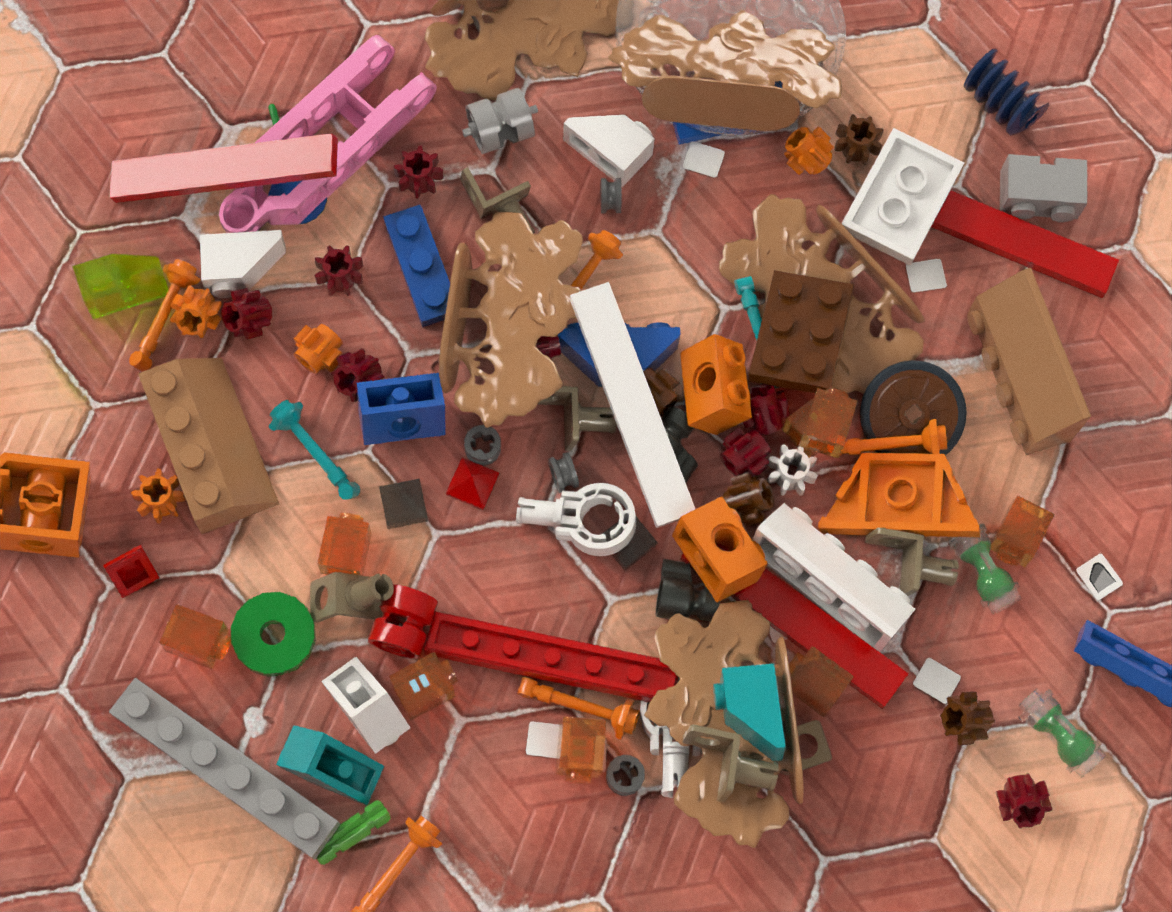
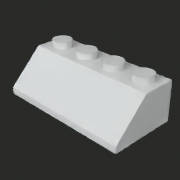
M783 503L761 523L752 540L757 542L763 549L765 560L768 563L767 566L816 606L881 652L915 611V608L909 604L911 602L909 597L897 587L891 586L889 588L876 578L878 576L877 572L868 563L860 559L855 561L845 553L844 545L836 537L829 533L823 535L814 528L811 518L797 507L791 509Z

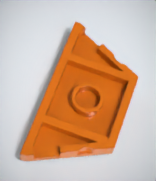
M862 453L852 468L851 477L843 482L835 495L837 500L826 517L822 516L818 522V529L822 534L868 535L876 528H886L930 537L980 538L981 536L980 526L972 514L966 497L955 479L945 454Z

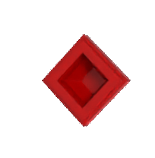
M462 457L445 494L484 510L500 473Z
M141 545L103 565L122 598L160 578Z

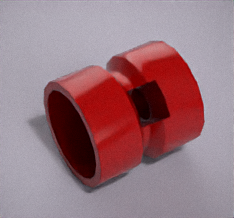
M393 584L394 591L392 596L380 603L379 608L383 612V616L375 618L368 643L393 655L409 659H420L427 638L423 627L431 625L438 601L419 590Z

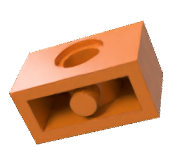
M713 334L680 352L688 426L718 435L752 418L743 344Z
M722 496L681 516L672 533V537L716 602L758 582L768 565L763 549L757 542L752 541L742 526L739 514L727 505ZM716 544L724 545L728 548L729 552L721 550Z

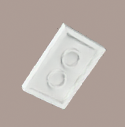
M893 128L846 214L842 225L854 238L911 266L955 183L964 162Z

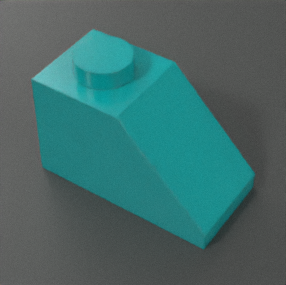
M774 663L722 668L720 683L713 684L715 709H723L725 724L737 734H741V737L772 761H782L785 751V739Z
M293 725L276 763L277 766L310 783L364 805H368L384 768V765L323 732Z

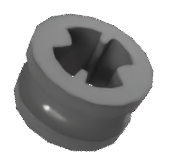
M601 178V213H606L609 209L615 210L616 213H621V178H616L614 182H608L606 178Z
M478 425L470 429L464 440L467 458L482 466L495 462L501 453L499 433L492 427L485 428L484 425ZM481 437L484 442L492 440L494 443H490V452L485 454L481 449L474 451L472 447H476L475 439Z
M568 452L563 453L562 458L556 460L554 457L548 458L551 475L559 493H562L566 486L579 487L575 466Z
M631 755L615 757L610 762L606 771L608 787L620 796L635 794L641 788L645 779L643 764ZM623 764L630 765L629 771L634 768L637 773V777L632 778L631 784L628 787L621 786L622 780L616 782L613 774L619 773L620 765Z

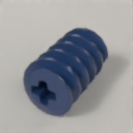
M995 48L986 53L973 66L963 87L967 92L976 90L975 100L978 103L987 101L985 110L988 114L997 112L996 122L999 125L1008 123L1006 132L1010 136L1016 135L1028 129L1047 111L1049 103L1038 108L1035 106L1040 93L1036 92L1027 97L1025 92L1030 83L1025 81L1016 86L1014 82L1019 72L1014 70L1005 75L1003 71L1008 64V60L1004 59L995 64L993 60L998 53V50Z

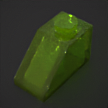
M109 254L72 266L83 301L93 320L165 297L169 290L158 256Z

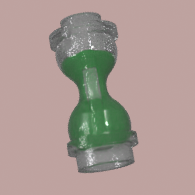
M979 524L980 538L953 537L947 544L951 550L954 549L955 554L960 560L973 566L978 575L976 589L982 599L980 602L983 607L988 606L992 614H996L1022 599L1017 591L1020 586L1017 581H1013L1008 571L997 567L989 555L991 540L986 533L987 528L985 524Z
M1036 688L1019 704L1024 712L1018 718L1022 722L1026 720L1027 724L1034 730L1044 732L1057 746L1059 757L1068 765L1066 769L1070 773L1075 771L1081 778L1084 777L1106 756L1099 748L1102 744L1098 739L1094 741L1091 735L1083 730L1076 729L1062 714L1061 705L1052 697L1054 693L1050 689L1042 694Z

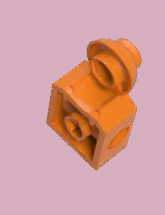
M4 452L0 456V549L79 558L91 483L90 462Z

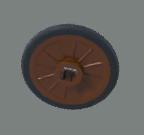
M916 360L899 362L882 370L868 385L860 406V422L866 439L921 435L929 421L936 419L937 426L945 425L948 450H939L940 454H945V456L960 440L965 428L967 415L965 398L955 379L939 366ZM916 404L922 415L914 420V423H910L911 421L905 416V410ZM923 445L876 450L877 453L931 454L925 450Z

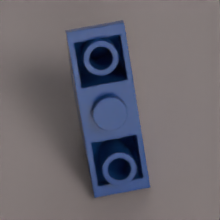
M661 322L651 323L647 327H630L629 324L625 323L643 371L650 367L656 370L678 349L681 335L680 327H671L669 324ZM579 323L568 324L558 334L561 353L598 387H603Z

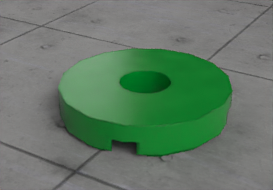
M282 592L262 593L249 599L237 611L231 625V644L239 661L250 671L266 677L283 675L299 669L310 657L316 642L315 624L308 608L296 597ZM271 624H279L285 628L283 640L276 645L266 644L262 640L263 630Z

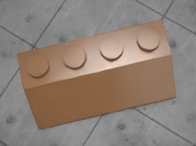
M1024 269L976 296L969 309L967 318L972 333L979 335L982 343L984 365L988 371H993L998 384L996 385V394L999 403L1003 408L1007 407L1012 422L1010 427L1012 436L1018 445L1022 444L1025 454L1029 455L1071 442L1090 419L1091 414L1032 269Z
M222 358L175 359L138 373L194 522L201 534L279 505Z

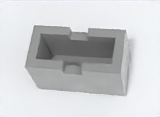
M1008 154L1000 170V211L1011 214L1019 219L1039 216L1051 217L1056 222H1068L1079 218L1087 205V160L1055 158L1054 165L1040 164V156Z

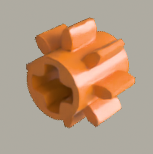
M819 126L813 132L808 127L798 128L788 137L785 143L787 151L784 153V156L789 159L786 164L798 175L802 174L804 170L813 175L822 172L832 160L831 150L834 149V146L829 142L831 138Z
M190 285L183 296L176 294L170 306L175 311L170 318V322L176 323L184 336L186 334H198L200 338H204L208 328L216 330L221 320L217 313L222 303L215 301L214 296L210 293V289H194Z
M320 324L317 328L313 329L305 325L293 338L296 342L295 346L298 348L293 355L310 372L317 374L321 369L325 368L331 373L339 365L336 358L342 354L339 348L343 345V341L326 325Z
M157 468L155 475L148 478L140 475L139 478L142 483L140 490L131 492L134 500L138 502L144 501L137 508L140 516L144 517L151 512L157 524L161 523L163 516L171 514L178 517L177 503L186 501L184 493L175 490L180 485L178 477L174 475L167 480L160 468ZM159 490H164L166 494L160 495L159 502H154L152 498L158 496Z

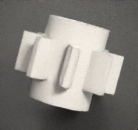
M783 444L780 448L781 458L770 456L768 460V466L776 470L769 475L767 481L768 483L776 482L781 487L782 496L786 494L787 490H796L801 496L805 491L804 481L814 484L818 475L809 471L815 465L817 458H808L803 452L804 445L802 444L798 449L791 450ZM790 464L798 467L795 476L787 473Z

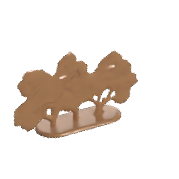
M439 0L430 10L432 15L441 16L464 5V13L457 25L448 22H434L427 27L424 39L430 48L431 55L425 68L431 71L434 77H447L455 90L466 94L477 93L482 98L496 101L498 94L507 92L514 83L515 62L517 56L521 54L529 55L535 66L547 69L557 66L561 72L578 77L588 55L582 41L583 33L589 32L608 37L629 28L634 17L631 13L634 7V0H508V4L496 12L480 9L476 0ZM482 15L490 16L493 19V23H485ZM472 16H476L480 24L479 36L476 39L468 37V24L474 23ZM458 28L462 30L461 39H457L454 36V31Z
M744 10L733 15L729 23H720L710 28L709 39L697 40L683 24L664 15H657L645 21L642 27L633 28L629 33L624 34L623 46L613 48L612 54L608 57L609 60L621 66L622 79L629 86H646L642 94V103L645 109L656 118L670 122L758 131H777L789 127L797 120L800 114L797 99L806 106L817 109L827 104L830 99L841 98L842 93L841 78L819 66V62L826 60L830 53L835 50L834 44L826 39V35L817 29H790L785 34L771 38L766 35L764 22ZM666 64L673 65L679 70L680 76H668L663 66ZM652 69H657L661 73L660 76L652 75ZM694 71L695 74L690 78L686 77V72ZM704 77H705V78H713V79H716V80L700 79V78H704ZM781 81L783 83L782 88L775 87V82Z
M770 194L752 211L756 238L753 241L739 239L735 242L724 244L722 250L723 259L719 261V271L734 286V280L748 276L752 277L755 287L754 292H763L765 294V302L759 310L761 318H763L774 270L850 283L853 278L864 270L884 291V294L877 303L860 302L852 295L831 392L850 393L856 390L864 394L870 382L882 370L899 362L915 360L923 352L924 340L918 332L909 328L894 327L891 317L892 306L897 305L916 323H923L925 321L924 316L904 290L826 208L818 205L816 213L828 231L824 234L811 233L806 225V207L801 199L789 197L779 199L776 195ZM836 239L856 261L849 269L842 268L840 265L829 262L826 259L825 255L832 240ZM807 240L816 243L807 250L802 249V244ZM871 308V312L868 316H864L859 313L860 309ZM880 312L882 315L877 319L881 323L884 322L879 337H873L870 333V322L876 313ZM891 329L895 337L893 340L888 341L886 340V335Z
M495 212L492 215V221L484 223L481 228L475 231V241L485 252L486 261L477 269H472L470 250L465 243H459L456 249L440 346V384L445 394L452 391L456 384L460 360L463 361L471 377L467 382L461 384L456 391L454 403L462 412L478 414L485 428H489L492 425H501L507 416H525L528 412L535 409L541 400L548 399L562 387V380L555 363L539 351L536 343L541 336H557L567 327L569 319H577L569 298L570 295L580 292L581 289L562 284L559 276L569 266L577 262L583 237L577 229H572L564 220H559L555 224L545 226L538 234H533L522 213ZM500 264L502 266L500 271L488 272L491 265ZM472 279L488 286V292L484 295L477 308H468ZM466 318H481L487 325L485 339L473 349L463 348ZM488 344L492 346L488 353L480 351L483 346ZM477 356L488 359L494 365L495 371L493 374L489 375L477 368L480 366V361H474V358ZM475 376L483 378L485 380L484 385H477L475 383Z
M748 600L721 603L707 628H703L695 619L687 618L680 613L673 615L667 624L660 625L654 637L660 662L669 666L680 680L676 686L668 687L666 690H658L649 703L644 716L658 726H667L670 730V736L682 746H690L683 743L682 740L683 735L691 725L736 733L725 724L723 709H715L713 684L720 683L722 668L739 667L742 661L745 660L752 661L754 665L766 664L758 657L759 646L770 632V622L761 613L753 611L752 604ZM781 636L775 644L774 667L777 677L786 752L783 755L782 761H772L743 737L740 739L739 751L742 757L751 758L750 754L755 752L763 757L761 761L778 763L779 771L777 773L774 772V775H778L782 769L788 770L793 798L796 803L802 804L804 797L802 761L787 650L784 638ZM701 737L705 739H714L711 737ZM700 747L703 757L681 777L674 796V804L687 816L697 818L702 828L708 830L713 836L732 835L740 846L748 845L755 848L763 832L783 827L789 819V807L783 797L774 791L767 790V797L758 798L757 793L762 788L735 783L733 792L726 801H717L723 752Z

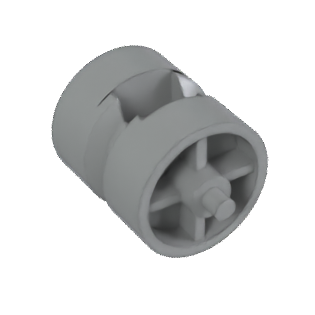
M519 88L498 94L496 102L492 103L486 98L465 106L469 128L463 129L462 133L464 137L471 135L474 138L481 154L502 148L504 141L507 139L514 144L535 136L532 114L537 113L538 108L536 105L529 107Z

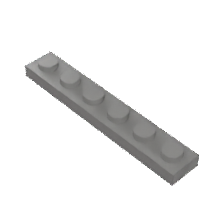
M137 678L133 679L109 710L112 716L313 860L317 858L341 825L332 816Z

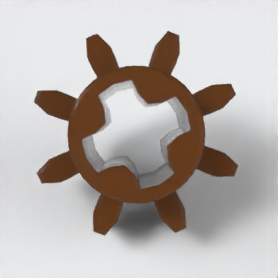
M852 114L848 127L844 124L838 125L835 134L840 139L836 141L834 150L843 152L847 164L851 161H861L863 165H867L870 153L873 155L880 154L883 145L878 141L881 139L884 130L883 128L876 129L871 116L857 118Z
M650 367L643 372L661 417L669 407H673L679 400L680 396L673 389L680 382L667 369L664 370L662 368L657 373Z
M749 472L731 478L733 486L727 487V490L723 493V499L727 505L736 510L742 523L746 522L747 526L762 523L766 520L764 513L769 512L774 506V495L769 483L765 479L759 480L757 475L751 477Z
M975 691L961 692L960 696L947 697L948 705L940 714L942 725L946 730L944 734L946 736L958 735V745L974 744V741L987 740L989 738L987 731L995 723L993 712L989 707L991 702L989 700L977 701L978 696Z

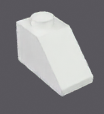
M626 115L572 117L564 122L563 141L613 181L616 178H621V187L653 155L655 138L651 131L639 121L633 122Z
M271 230L200 235L201 281L205 289H210V293L218 298H231V291L244 288L250 290L286 253L282 231Z
M354 657L321 681L375 754L385 746L396 742L400 735L410 729V726L387 691L357 657Z

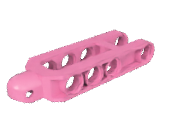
M375 35L368 39L255 142L313 136L339 112L358 130L344 143L342 141L338 142L337 176L303 180L287 196L284 193L281 196H268L263 191V185L236 188L224 199L220 206L219 217L225 232L258 231L267 222L270 225L300 224L326 197L328 198L427 106L433 98L437 86L421 72L420 75L412 79L400 91L396 89L374 109L358 94L387 68L394 57L395 49L380 35Z

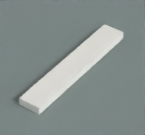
M607 282L572 294L569 298L654 524L656 528L678 521L681 516L695 510V506L610 283Z

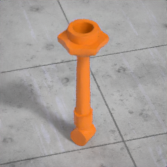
M602 230L597 234H589L588 240L591 243V249L594 254L570 286L579 287L582 290L601 260L620 259L623 257V253L619 250L621 242L612 233Z
M175 259L173 264L169 263L163 266V272L166 274L171 286L147 335L143 336L138 347L140 350L132 353L129 358L130 365L141 372L149 370L152 366V360L149 357L151 354H154L158 345L157 340L171 312L172 307L170 305L174 297L179 293L180 289H185L190 285H197L201 280L195 275L197 269L185 261Z
M932 419L923 429L921 435L863 440L853 438L843 442L833 439L828 442L827 451L832 457L837 458L846 453L856 455L866 451L923 445L925 450L931 454H940L939 450H948L945 425L937 426L936 419Z
M522 677L517 692L518 695L524 698L533 699V697H536L541 702L548 704L552 702L608 719L615 731V737L619 740H622L626 733L633 735L640 715V710L633 708L635 701L633 699L626 700L624 704L612 710L556 691L554 687L544 684L540 686L537 681Z
M420 815L416 822L408 817L406 825L408 826V835L411 841L379 879L370 892L367 891L361 899L359 907L355 906L351 912H374L380 905L381 898L419 847L439 848L442 845V842L436 838L441 830L422 815Z

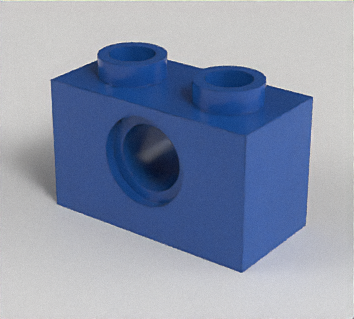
M439 373L357 383L358 411L364 445L446 435L445 402Z

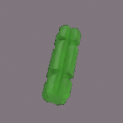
M374 801L364 808L365 812L360 815L358 812L343 822L317 856V861L321 865L327 864L337 857L335 853L340 850L342 852L346 851L370 835L372 828L376 827L378 829L389 822L391 819L390 814L381 801Z

